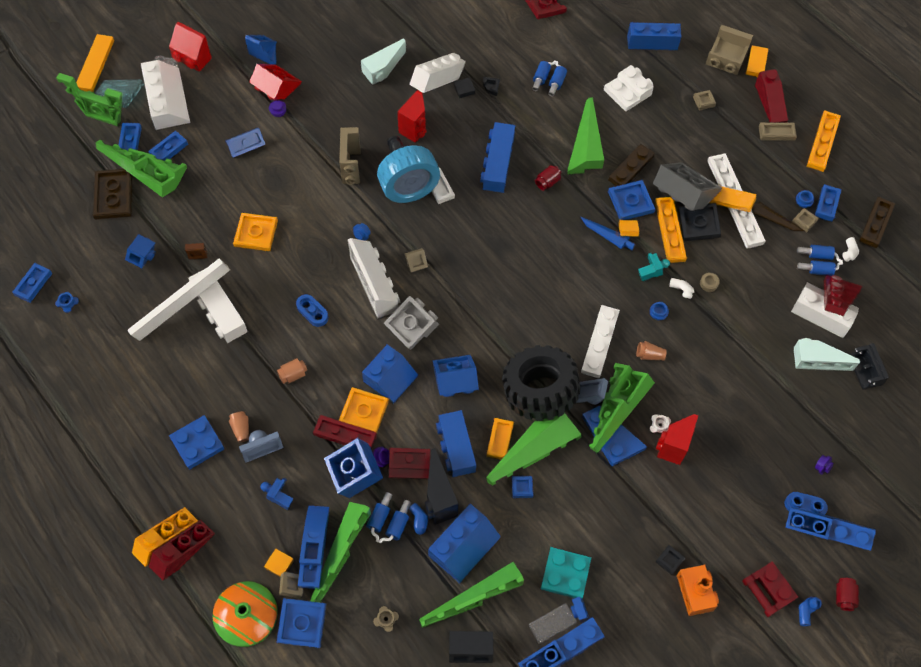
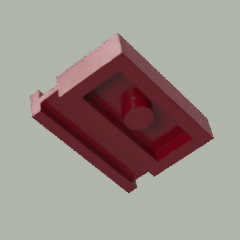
M389 448L388 478H429L430 449Z

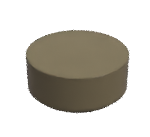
M705 273L700 280L701 288L707 292L715 291L720 283L718 276L714 273Z

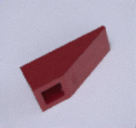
M199 520L153 551L149 568L162 580H165L178 571L215 533L203 521Z

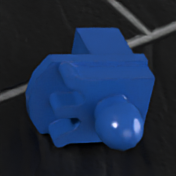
M277 478L273 485L263 482L260 487L262 491L267 492L266 499L288 510L293 502V498L281 492L287 479L283 478L280 480Z

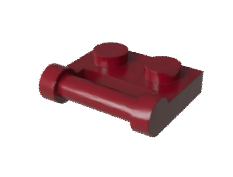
M773 561L742 580L745 587H749L762 605L767 617H770L798 598V595ZM757 579L761 583L763 588L766 590V592L769 594L771 599L774 601L775 605H771L769 600L758 587V585L755 582Z

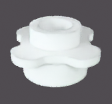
M653 415L650 431L652 433L667 431L671 419L664 415Z

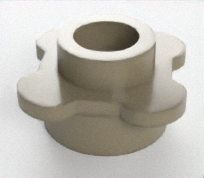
M383 606L379 609V613L373 622L375 626H381L386 632H390L393 630V624L398 620L399 615L397 612H392L386 606Z

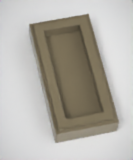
M760 122L759 124L761 140L795 141L797 138L795 123Z

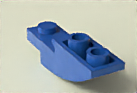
M308 506L299 560V588L320 589L329 507Z
M790 507L785 528L827 540H835L871 551L876 529L854 524V522Z
M592 617L518 664L520 667H559L586 651L587 648L605 636Z

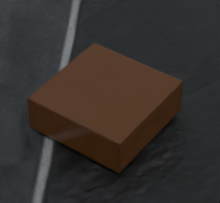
M204 243L185 244L188 259L207 258V250Z

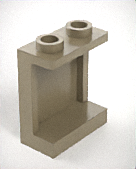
M721 25L714 45L709 52L706 65L738 75L753 35Z
M358 127L340 128L339 164L342 184L353 185L360 183L358 161L350 160V155L361 154Z

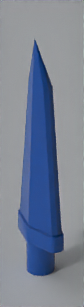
M581 217L588 228L615 244L618 248L634 249L636 244L629 241V236H620L619 232Z

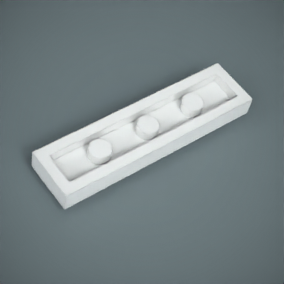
M601 305L581 370L582 374L600 378L620 310Z

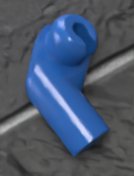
M809 597L799 605L800 626H811L810 614L822 605L819 598Z

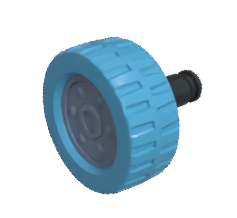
M392 136L387 140L391 153L383 159L377 171L380 186L386 197L393 202L408 203L429 194L437 186L440 179V170L432 153L422 146L404 147L398 136Z

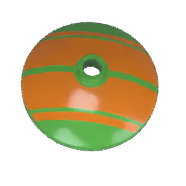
M249 581L236 583L224 590L214 605L213 624L215 630L225 642L233 646L248 647L256 645L267 638L275 627L278 616L277 603L272 593L261 584ZM242 607L247 608L244 614L239 613Z

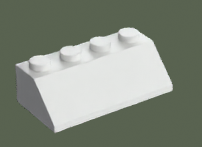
M160 60L141 63L150 114L155 129L190 123L179 68Z
M348 239L351 261L377 318L394 313L398 308L400 299L397 292L394 293L392 290L393 283L390 277L387 278L385 275L386 268L383 262L380 263L378 260L379 253L377 248H373L369 241Z

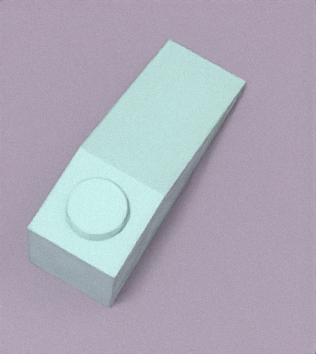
M403 38L361 60L362 72L372 85L387 78L405 54V39Z
M803 338L798 340L794 346L796 369L854 371L860 363L859 359L819 340Z

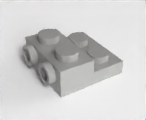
M411 296L384 322L410 350L423 337L427 338L439 325L436 321L438 317L431 310L427 312L423 308L425 304L418 297L414 299Z

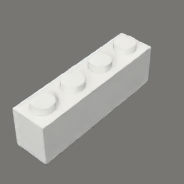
M451 53L416 65L410 85L425 93L456 81L460 78L465 61L458 54Z
M200 271V272L194 274L193 276L189 277V278H188L189 281H191L194 277H196V276H197L198 274H200L202 271ZM218 281L198 295L199 299L197 302L202 310H207L206 316L210 323L216 324L217 328L215 330L220 339L224 337L226 342L229 343L248 332L245 323Z

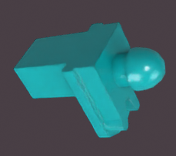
M648 253L650 265L640 268L639 276L642 281L663 275V268H667L670 265V261L668 259L660 261L657 253Z

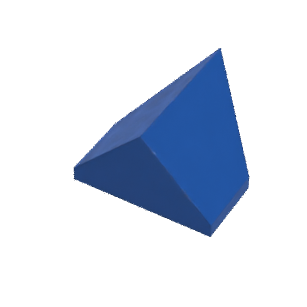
M264 35L245 36L250 55L268 64L276 65L277 41Z

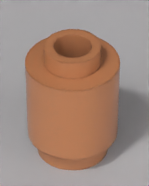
M296 358L280 366L277 373L283 384L287 382L289 384L306 376L305 371H307L303 360L299 361Z

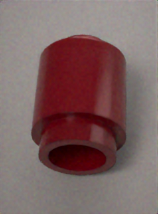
M549 165L537 175L535 179L537 187L542 191L551 188L561 179L560 169L557 166Z
M840 578L839 583L836 584V605L841 607L843 611H854V608L859 607V586L856 584V580L852 578Z

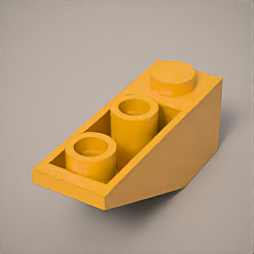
M184 507L136 537L132 554L145 567L148 566L153 551L191 527L198 520Z

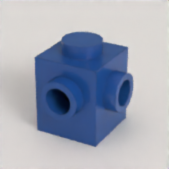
M138 234L127 248L125 260L143 268L148 260L151 261L156 253L154 251L155 242Z

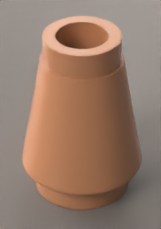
M644 341L639 342L636 356L640 357L641 360L664 361L667 351Z
M243 411L231 414L228 422L238 443L248 441V416Z

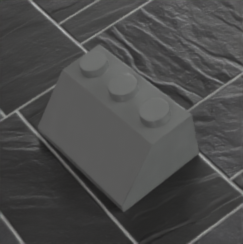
M682 162L662 164L653 182L655 186L659 187L658 189L661 192L668 193L672 196L673 200L683 203L691 211L703 209L722 189V187Z

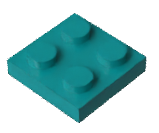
M550 547L541 589L572 598L580 596L583 599L591 557Z

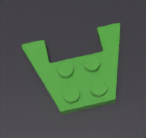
M62 73L58 74L56 77L57 81L64 83L67 87L65 91L76 98L74 102L87 117L118 126L121 121L122 92L107 88L104 93L105 96L102 97L91 91L80 90L74 77Z

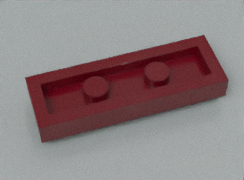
M320 415L313 431L314 436L342 445H347L356 438H359L368 443L371 449L377 436L376 432Z

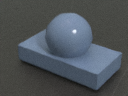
M602 378L580 382V394L576 403L588 402L593 405L601 403L605 398L608 381Z
M262 430L252 432L249 436V443L239 446L245 463L284 448L278 432L267 435Z

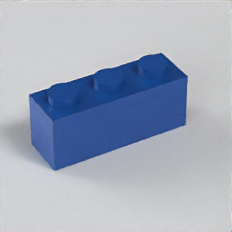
M630 22L627 35L628 49L678 50L681 40V26L675 23Z
M462 410L438 415L439 422L436 423L438 435L442 434L443 441H440L442 453L446 452L448 459L445 460L447 472L451 471L452 478L475 473L476 462Z

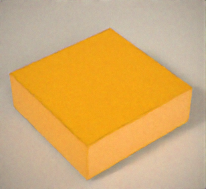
M619 220L620 236H639L638 220Z
M275 549L264 567L281 577L283 572L288 571L294 559Z

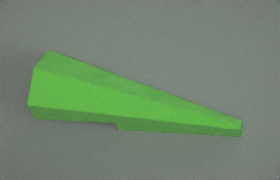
M593 97L586 100L567 171L568 174L584 173L585 169L603 168L604 156Z
M102 140L96 142V149L162 198L177 188L187 169V165L184 163L178 165L172 163L170 159L163 161L156 159L155 155L131 148L124 150L117 144L113 146L104 144Z
M615 363V373L613 377H610L609 382L611 386L609 392L605 394L598 416L600 420L599 425L594 429L595 438L593 444L589 445L590 449L598 453L655 384L648 373L633 371L629 365Z
M565 413L560 417L555 416L553 420H535L486 477L487 483L493 486L500 478L512 476L513 471L521 467L525 469L549 456L550 452L558 447L564 448L567 442L573 439H580L581 433Z
M349 502L323 567L320 589L314 590L311 602L321 603L349 558L350 546L371 515L368 506Z
M514 562L508 564L420 618L419 621L422 628L482 606L483 600L522 586L524 583L523 576Z

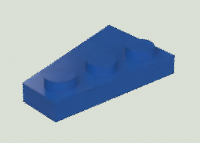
M601 406L582 414V418L594 438V429L598 427L600 421L598 416ZM620 425L601 450L610 465L614 466L646 450L647 446L623 425Z

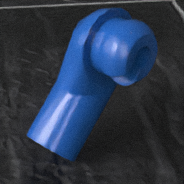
M414 503L410 506L409 510L415 516V532L422 535L426 532L428 515L417 503Z

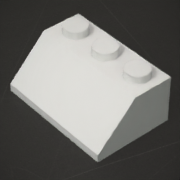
M807 282L791 312L844 338L851 328L859 308L850 305L844 316L825 311L824 290Z

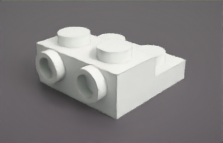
M630 65L619 72L616 79L606 84L604 91L620 107L628 111L652 95L653 82L649 78L645 79L639 68H634Z

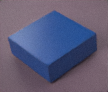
M512 476V498H533L532 476Z

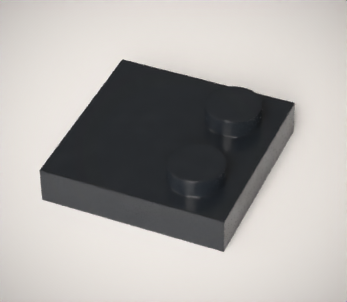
M716 203L707 204L703 209L695 211L688 210L685 206L679 207L684 242L721 238Z

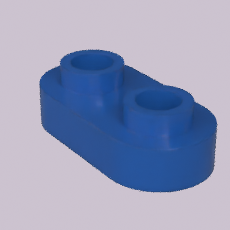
M301 295L297 299L296 306L298 311L313 326L321 327L328 322L326 309L311 295Z
M800 492L790 493L784 502L788 511H790V507L825 515L828 510L827 504L822 498ZM794 499L799 500L800 504H796ZM814 504L819 505L820 509H816Z

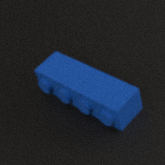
M495 122L494 128L490 129L489 139H491V143H487L486 147L488 158L485 157L483 168L486 169L485 172L481 173L480 182L483 183V190L504 193L515 135V125Z

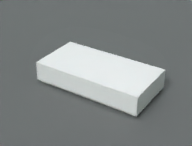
M439 168L440 179L432 193L437 203L441 204L454 199L455 194L441 168Z

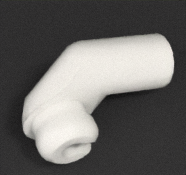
M854 237L846 240L848 251L842 254L846 262L855 260L859 254L856 240Z
M671 278L669 287L683 290V297L691 299L694 288L684 280Z

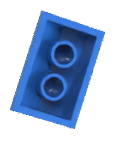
M469 504L428 549V556L460 584L501 536L487 517L472 504Z

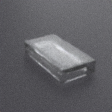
M565 603L529 624V627L540 645L573 626L577 621Z

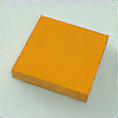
M241 213L233 242L234 247L270 251L278 222L277 217Z
M352 387L339 421L377 433L389 403V398Z

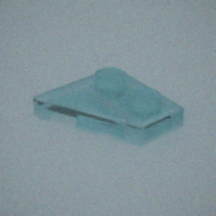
M140 79L104 80L95 93L103 97L107 88L122 92V107L127 108L144 84Z

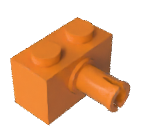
M705 565L681 569L678 572L677 578L688 616L712 612L718 607V595L712 589V576L710 571H707Z

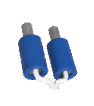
M541 61L533 77L535 83L532 90L538 91L540 85L545 83L551 65L556 64L557 67L549 82L551 89L548 93L550 96H554L556 90H559L563 84L567 69L558 65V61L552 63Z
M810 245V248H797V253L809 254V258L833 260L835 255L837 261H839L837 266L834 262L814 260L810 264L798 263V269L809 270L810 274L832 276L839 269V265H843V260L839 259L834 247Z
M386 492L382 502L376 504L366 525L371 530L372 535L376 537V542L382 543V541L400 539L409 519L407 511L411 505L410 501L405 500L401 510L395 511L385 533L390 538H381L380 540L375 532L379 533L390 512V508L387 506L392 494Z

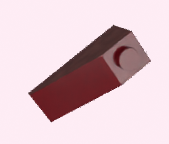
M777 70L759 72L755 87L769 122L787 123L788 117L782 82Z

